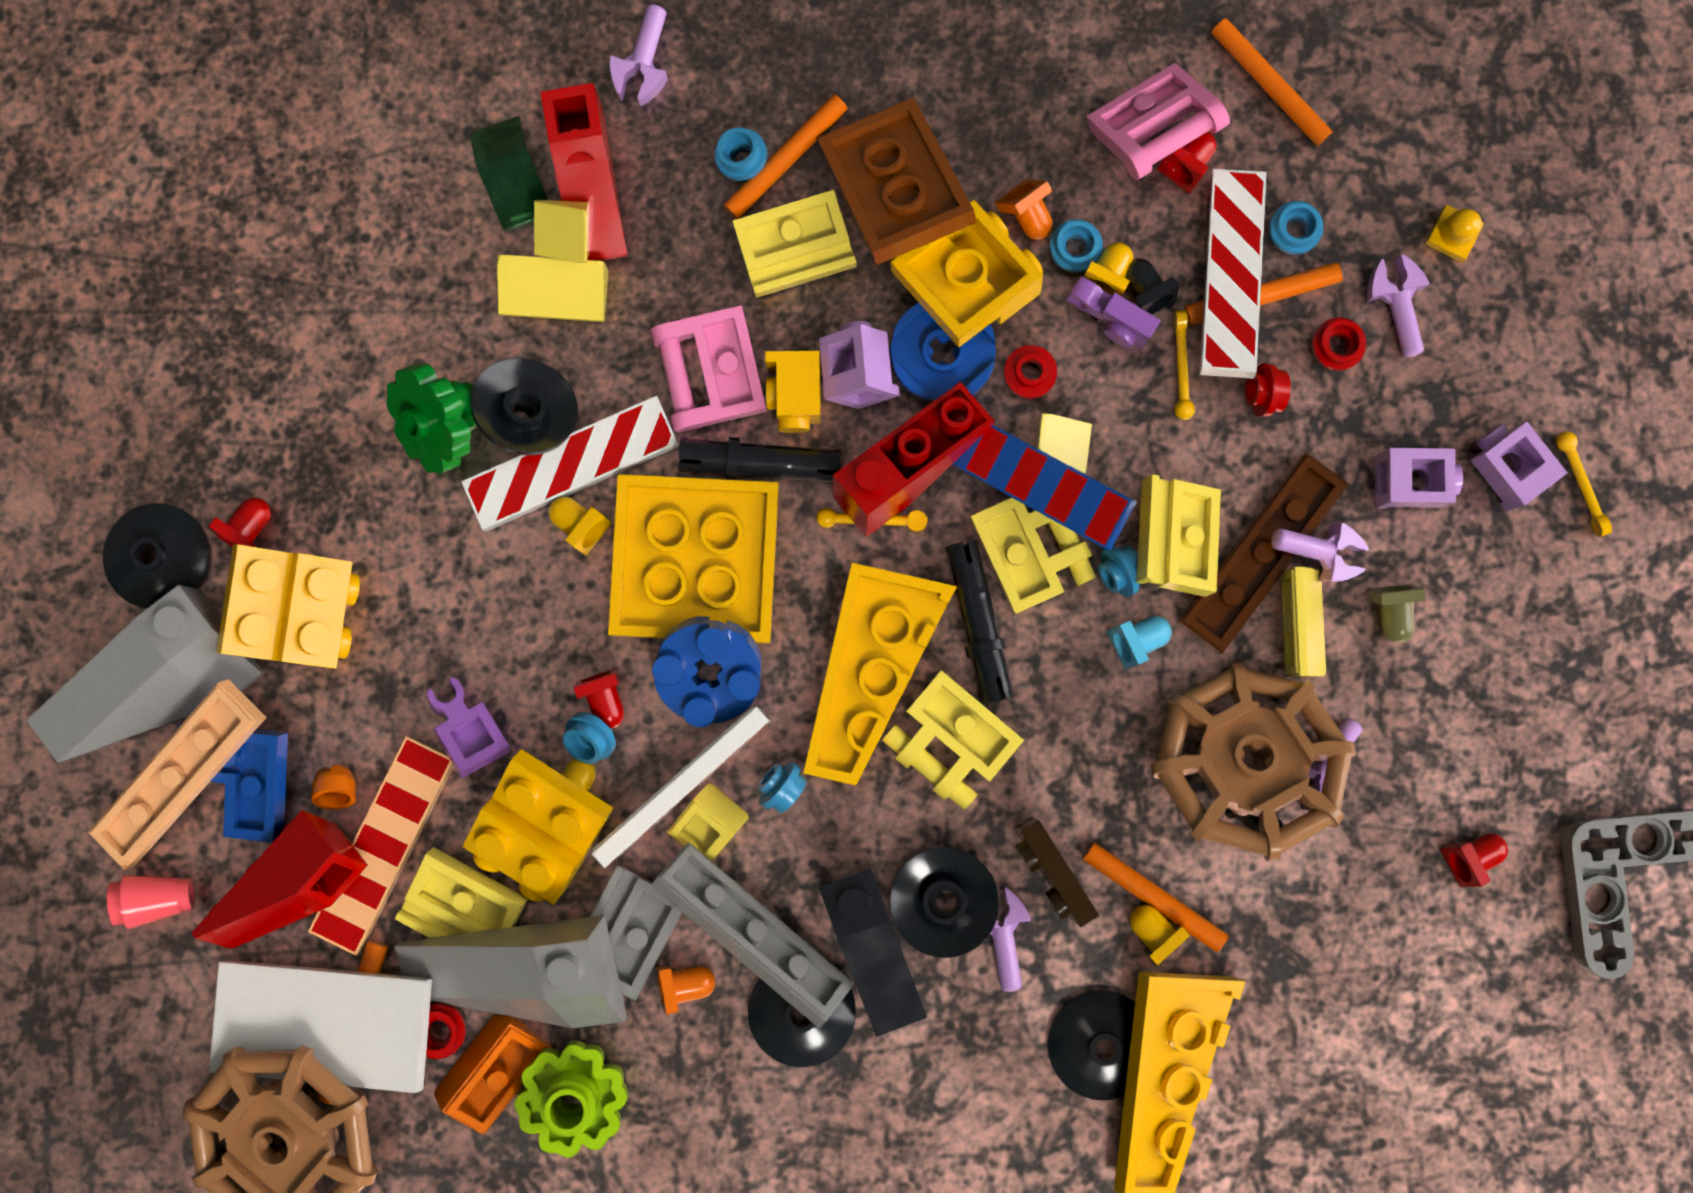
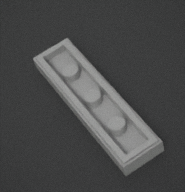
M689 842L651 885L818 1028L828 1020L855 983Z

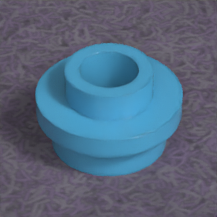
M737 127L726 131L719 138L714 155L716 165L724 176L731 180L744 181L755 177L764 168L768 153L767 147L758 133L750 129ZM743 151L750 152L746 159L734 162L738 153Z
M1287 202L1280 206L1270 219V238L1278 249L1287 254H1304L1313 249L1322 237L1323 221L1321 215L1312 205L1306 202ZM1287 223H1299L1303 229V235L1301 237L1291 236L1286 228Z
M1072 219L1065 221L1052 234L1049 244L1050 255L1054 263L1064 271L1070 273L1085 272L1092 261L1098 262L1102 254L1103 241L1101 234L1094 225L1085 220ZM1070 240H1078L1084 245L1085 252L1077 256L1072 255L1068 252L1066 243Z
M1123 545L1119 548L1113 546L1111 550L1104 549L1101 552V564L1098 566V572L1104 585L1109 591L1113 593L1118 592L1124 597H1131L1139 591V585H1141L1136 583L1137 552L1128 545Z
M580 712L574 714L566 723L563 743L567 751L578 761L594 764L598 760L608 758L615 750L616 740L612 729L598 717Z
M793 761L785 764L783 767L778 763L773 765L758 784V790L762 792L759 804L766 810L774 808L779 813L789 809L799 798L807 783V779L799 774L800 767Z

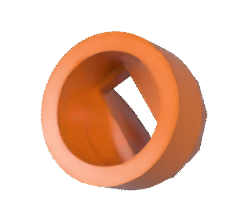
M334 764L331 769L328 767L321 768L313 779L312 803L319 808L329 810L344 809L352 806L356 802V781L349 768L340 764Z

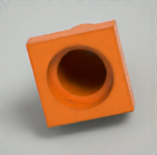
M1025 179L994 202L999 212L1015 215L1022 231L1028 238L1041 240L1046 238L1052 231L1053 220L1043 201V198L1052 192L1047 181Z
M667 964L655 967L662 1009L667 1015L679 1012V1003L709 996L716 985L714 973L705 966H693L671 971Z

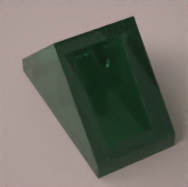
M516 116L470 132L475 165L504 232L534 223V200H549L521 118Z

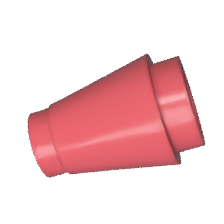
M123 875L121 881L110 882L107 888V909L110 922L113 926L125 925L128 930L180 914L183 911L194 910L195 891L191 878Z

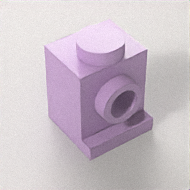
M852 321L842 324L840 331L819 338L824 400L861 409L900 396L899 385L892 384L887 332L873 328L871 323L866 321Z
M1527 421L1508 430L1504 423L1491 430L1476 442L1482 451L1470 460L1502 500L1499 504L1506 512L1525 506L1568 473ZM1503 456L1513 461V472L1502 459Z
M1389 448L1375 455V508H1443L1456 503V495H1459L1462 489L1463 471L1461 465L1455 462V449ZM1412 472L1419 474L1422 478L1423 483L1420 490L1412 488Z

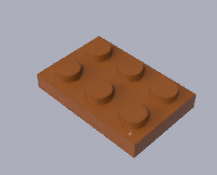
M914 97L817 138L826 164L876 265L976 223L974 209Z

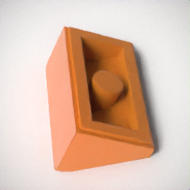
M494 1014L436 1087L434 1096L441 1112L484 1135L522 1087V1073L526 1065L535 1060L542 1049L551 1048L550 1045L517 1018Z

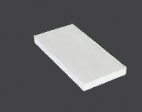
M235 960L221 961L218 965L209 1072L215 1073L223 1063L224 1054L235 1047H243L247 1051L297 1050L301 1045L314 1049V1057L349 1087L418 1093L424 1087L432 978ZM257 1073L255 1076L283 1080L286 1073Z

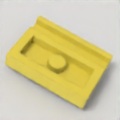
M834 190L732 221L756 298L857 267L855 255L850 245L849 236Z
M1154 474L1142 480L1136 583L1145 584L1148 582L1158 584L1159 588L1203 597L1217 592L1221 489L1177 479L1167 481L1160 479L1159 475Z
M433 847L425 854L404 898L405 902L397 913L395 920L428 938L515 927L528 898Z

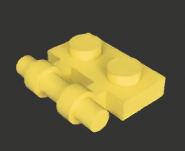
M1009 498L969 518L1013 615L1065 592L1056 572L1069 567L1077 586L1097 578L1088 558L1092 557V553L1086 541L1081 543L1074 531L1036 510L1028 513L1025 505L1014 498ZM1049 524L1061 550L1060 553L1048 557L1036 531L1037 528Z
M942 670L906 711L922 725L915 735L910 737L895 724L882 739L886 745L898 754L895 759L906 769L910 765L935 785L932 788L933 792L943 800L949 797L963 810L978 795V793L962 781L973 768L990 782L1024 741V739ZM934 737L959 756L949 769L925 749Z

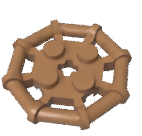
M1242 662L1230 663L1226 671L1183 694H1172L1166 702L1169 711L1157 761L1151 765L1153 777L1161 780L1193 832L1190 836L1199 842L1203 838L1263 855L1266 861H1275L1280 859L1281 853L1325 828L1338 827L1344 818L1341 811L1350 760L1351 757L1356 755L1354 742L1346 740L1314 693L1315 685L1307 680L1303 684L1244 667ZM1251 692L1284 700L1287 703L1284 709L1275 707L1273 710L1259 707L1261 703L1252 701ZM1229 693L1232 695L1235 703L1232 707L1215 716H1212L1204 708V706ZM1299 711H1301L1321 742L1311 743L1295 719ZM1188 724L1203 731L1197 748V755L1181 756ZM1249 746L1254 753L1261 750L1266 753L1268 758L1262 763L1264 770L1257 771L1255 768H1249L1242 761L1245 757L1244 747ZM1313 761L1327 762L1321 792L1308 786L1310 780L1308 775ZM1198 772L1215 800L1207 810H1205L1184 777L1185 775ZM1296 800L1308 810V813L1279 828V822L1275 814L1276 811ZM1226 808H1229L1239 816L1254 815L1258 817L1259 831L1219 819Z
M301 1045L297 1050L247 1051L243 1047H235L224 1054L223 1063L199 1093L185 1102L182 1115L189 1122L196 1173L191 1179L196 1188L204 1187L210 1193H318L314 1186L323 1175H326L339 1182L330 1193H359L365 1186L374 1183L377 1174V1167L371 1160L365 1112L369 1102L364 1094L357 1095L314 1057V1049ZM257 1073H286L282 1082H276L271 1086L264 1087L259 1086L255 1076ZM306 1081L334 1108L325 1112L301 1090L304 1082ZM232 1088L240 1100L230 1112H227L219 1107V1102ZM341 1123H344L348 1157L335 1153V1145L339 1139L337 1126ZM214 1132L218 1133L219 1142L224 1138L226 1141L227 1152L219 1160H217ZM269 1132L280 1135L286 1142L288 1150L283 1148L279 1152L273 1151L270 1147L273 1138Z

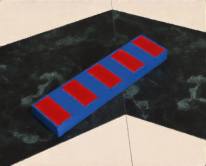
M996 425L987 430L952 464L1107 550H1111L1137 503L1132 498Z

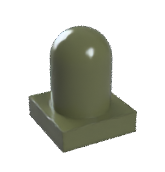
M1412 584L1368 588L1369 600L1380 605L1381 626L1384 636L1394 643L1408 641L1415 632L1414 602L1425 601L1424 589Z

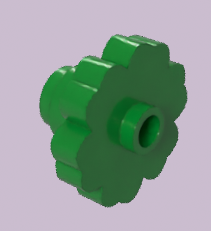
M413 364L397 370L395 381L387 384V409L396 420L394 432L399 442L403 445L406 454L411 459L419 458L426 472L442 474L460 466L461 457L470 453L469 441L471 431L476 427L470 409V396L473 384L466 381L462 383L454 380L449 381L445 377L437 378L431 365Z

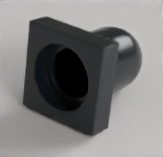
M1142 258L1132 260L1125 278L1130 280L1128 288L1136 298L1135 305L1154 316L1175 304L1179 285L1174 277L1163 282L1148 260Z

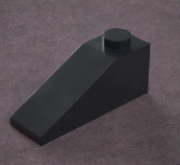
M867 864L820 882L819 890L876 1037L927 1018L871 865Z

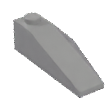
M178 585L134 618L26 721L57 763H62L122 742L126 738L152 729H159L173 724L174 721L189 717L220 681L229 679L240 691H243L265 673L254 658L216 653L222 618L221 614L201 589Z
M605 915L402 941L395 945L401 976L432 978L431 1002L568 1028L625 1022L627 1019Z

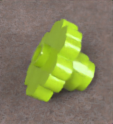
M572 1040L566 1044L562 1053L553 1048H544L539 1052L535 1060L526 1065L522 1073V1082L525 1088L517 1095L514 1107L519 1115L521 1130L528 1134L539 1133L538 1140L542 1151L558 1153L563 1157L571 1158L578 1153L582 1144L589 1149L599 1150L606 1144L608 1138L618 1132L621 1125V1115L618 1110L627 1102L628 1089L624 1083L622 1068L617 1064H604V1052L598 1045H586L581 1041ZM563 1095L574 1096L580 1102L570 1104L565 1101Z

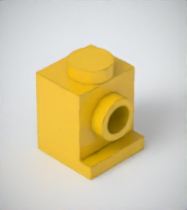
M765 351L767 371L776 372V377H766L767 410H777L778 431L785 433L810 431V424H821L819 351Z

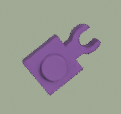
M1082 276L1067 299L1076 308L1098 318L1097 323L1105 327L1104 334L1110 340L1125 348H1131L1134 345L1142 350L1161 322L1155 316L1117 293L1111 296L1098 285Z
M452 677L449 679V686L456 694L452 701L447 703L438 701L432 689L427 690V698L431 710L446 720V722L434 727L435 735L462 779L510 753V747L483 702L470 709L466 707L463 687L456 678Z

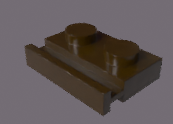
M1031 816L1015 826L1014 830L1021 839V842L1015 845V848L1032 874L1038 870L1042 872L1051 887L1044 894L1061 921L1070 917L1079 927H1083L1100 916L1040 820Z

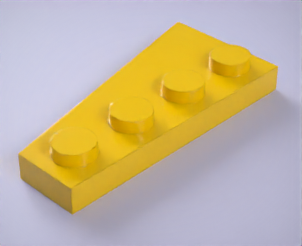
M851 563L803 774L857 785L957 586Z
M1139 972L1114 1184L1115 1192L1175 1193L1196 1131L1191 1123L1197 1105L1201 1099L1206 1101L1213 1080L1207 1076L1217 1046L1224 1048L1231 1027L1225 1022L1233 998L1240 1000L1246 981L1234 976Z

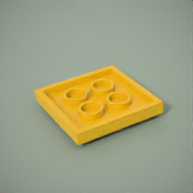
M618 474L608 635L663 639L680 622L697 616L710 617L709 620H717L725 624L727 620L736 623L744 628L756 643L771 644L779 482Z

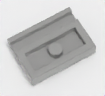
M619 864L591 916L605 915L622 994L636 1001L683 912L651 886L653 884L651 880L639 876Z

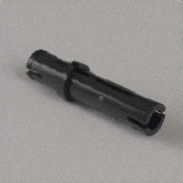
M730 436L728 442L681 437L678 471L726 474V479L737 480L738 475L833 482V474L840 470L841 449L830 450L740 443V437Z
M969 540L965 545L963 542L947 546L945 547V552L948 555L954 584L957 586L956 592L969 646L964 648L966 657L973 659L982 697L981 703L988 704L994 701L1013 698L1016 695L1012 688L1003 651L1008 649L1006 638H1000L978 547L979 541Z

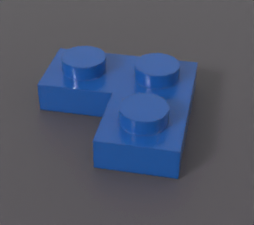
M182 723L177 724V729L182 725ZM256 729L210 781L225 784L223 837L272 843L281 834L285 821L288 732Z

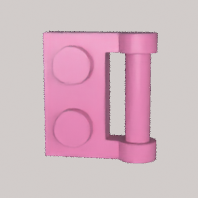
M1173 63L1086 116L1090 132L1123 162L1125 168L1135 180H1139L1151 173L1153 170L1152 165L1206 132L1210 131L1214 134L1230 124L1228 112L1222 102L1176 63ZM1194 111L1196 113L1142 147L1139 145L1171 124L1183 119Z
M742 305L660 324L650 329L653 345L660 348L675 412L670 417L674 433L691 432L704 426L767 412ZM694 337L710 405L695 408L680 344L683 340Z

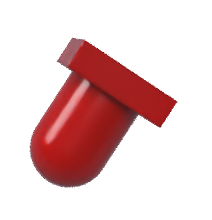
M1209 131L1163 158L1157 170L1188 194H1191L1209 169L1206 164L1213 157L1217 148L1215 137Z
M251 497L239 505L226 523L215 517L208 527L217 538L232 548L233 545L237 544L256 547L253 541L269 522L271 509L265 500Z
M618 667L577 680L573 687L577 699L586 697L591 714L601 719L611 729L618 727L623 722L625 710L616 687L621 680Z
M1486 833L1471 842L1448 843L1439 848L1459 887H1482L1491 882L1487 871L1501 864L1507 858L1509 852L1505 839L1495 833Z

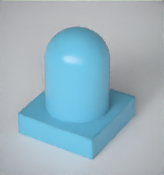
M1160 616L1148 617L1132 625L1131 621H1128L1106 631L1124 669L1134 667L1149 660L1147 654L1166 645L1172 635L1169 622Z

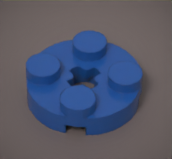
M919 303L912 306L898 321L894 329L890 348L893 373L899 384L917 400L930 404L959 382L973 396L976 395L989 380L994 367L996 349L994 330L991 324L962 346L958 347L956 345L952 352L955 358L953 363L947 364L941 361L937 364L931 360L934 351L930 344L935 340L945 344L949 340L952 341V339Z
M697 616L680 622L664 636L652 667L654 684L662 701L674 713L684 717L686 722L695 727H706L711 723H722L739 716L749 708L760 690L762 656L758 645L744 628L728 620L725 624L717 620H709L710 617ZM704 660L708 665H713L717 662L721 666V669L717 672V679L709 681L708 679L699 678L696 675L699 669L697 662Z

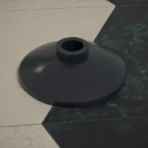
M509 358L493 363L477 377L471 391V414L480 432L496 446L515 454L538 455L556 449L569 438L577 421V400L569 383L555 369L533 359ZM513 411H523L528 415L529 419L520 418Z
M161 503L142 505L124 514L109 531L103 548V567L111 587L124 600L142 608H149L178 585L199 589L205 581L211 561L209 540L201 524L183 509ZM153 545L157 552L156 558L152 563L146 564L142 559L143 551L147 546Z
M932 848L912 857L898 872L890 894L891 915L900 935L916 950L934 957H957L976 949L987 939L993 930L999 913V893L992 874L975 856L956 848ZM947 890L954 894L956 897L954 909L945 911L938 907L936 897L939 892Z
M758 979L749 999L748 1021L755 1041L768 1056L788 1066L811 1067L828 1061L843 1049L852 1034L856 1018L855 999L851 989L828 1020L818 1028L811 1021L803 1025L795 1023L791 1018V1011L795 1007L762 979Z
M1091 990L1071 998L1056 1013L1048 1032V1055L1056 1075L1065 1086L1076 1094L1093 1100H1113L1125 1096L1135 1002L1132 999L1110 990ZM1102 1039H1110L1114 1043L1113 1053L1106 1058L1098 1057L1095 1054V1046Z

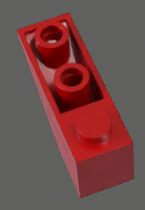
M594 83L541 91L540 95L548 142L561 201L589 202L588 260L605 261L627 257L628 251L603 106Z
M959 382L833 474V498L865 537H868L907 508L994 425L995 420L967 388Z
M301 810L283 828L281 834L263 854L247 868L245 874L227 894L210 909L208 915L191 934L198 940L229 949L236 948L332 906L368 864L337 824Z

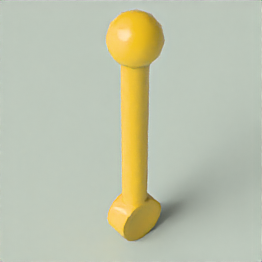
M1174 310L1173 326L1176 331L1179 401L1175 404L1174 412L1179 419L1188 420L1195 413V406L1189 400L1186 338L1188 317L1186 310Z
M1562 432L1556 439V446L1559 450L1566 453L1592 516V529L1598 537L1611 534V522L1601 511L1577 453L1578 438L1572 432Z
M828 507L820 509L816 515L817 523L823 528H830L835 523L855 524L846 513H836L832 508ZM915 510L910 512L908 516L896 515L884 525L907 526L912 532H920L924 530L928 520L925 513Z

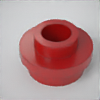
M1343 317L1331 318L1322 323L1314 332L1311 342L1312 352L1315 359L1323 367L1333 371H1344L1355 366L1364 356L1366 337L1356 322ZM1331 337H1339L1344 341L1346 348L1343 354H1337L1331 350L1329 345Z
M1035 345L1022 346L1013 351L1004 366L1006 385L1015 395L1025 399H1036L1044 396L1051 390L1057 378V364L1053 356L1044 348ZM1031 362L1038 365L1041 371L1040 377L1035 380L1025 378L1021 372V367L1025 363Z
M1260 364L1257 367L1254 379L1247 378L1245 384V400L1247 404L1251 405L1254 414L1258 417H1269L1274 412H1283L1287 407L1291 394L1289 374L1285 370H1279L1274 364Z
M442 1003L430 1005L426 1057L431 1059L447 1058L459 1050L464 1043L467 1032L466 1022L463 1015L454 1006ZM434 1021H442L447 1025L449 1033L446 1039H438L432 1034L431 1026Z

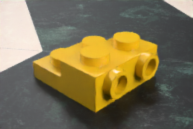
M975 200L970 202L975 213V224L904 253L891 261V272L958 347L962 346L996 320L999 324H1002L1039 296L1043 282V269L1035 255L1026 248L1020 250L1009 238L1008 230L1000 217L992 211L986 213Z
M233 545L216 653L336 669L338 658L345 659L351 647V628L343 626L346 605L353 606L359 594V575L351 573L353 562L302 553H288L245 545Z
M520 749L510 760L492 798L481 808L462 847L473 853L475 864L482 870L487 872L501 871L518 882L520 892L529 900L536 902L546 900L554 905L573 882L613 807Z

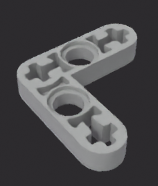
M1693 809L1581 819L1571 823L1565 829L1562 835L1561 847L1574 953L1577 963L1584 971L1601 978L1615 979L1622 977L1630 970L1634 961V947L1624 867L1693 861V841L1674 840L1673 831L1693 830ZM1646 823L1655 830L1657 843L1651 852L1642 855L1633 846L1632 834L1639 825ZM1590 832L1591 836L1615 838L1617 848L1598 847L1593 849L1591 855L1590 852L1581 851L1580 841L1589 839ZM1601 883L1609 891L1610 903L1603 912L1594 914L1586 907L1584 901L1585 893L1593 884ZM1589 922L1598 924L1612 923L1613 928L1601 927V933V931L1589 929ZM1603 942L1604 944L1614 946L1615 949L1614 955L1606 957V966L1604 962L1595 960L1593 956L1594 950L1602 949Z

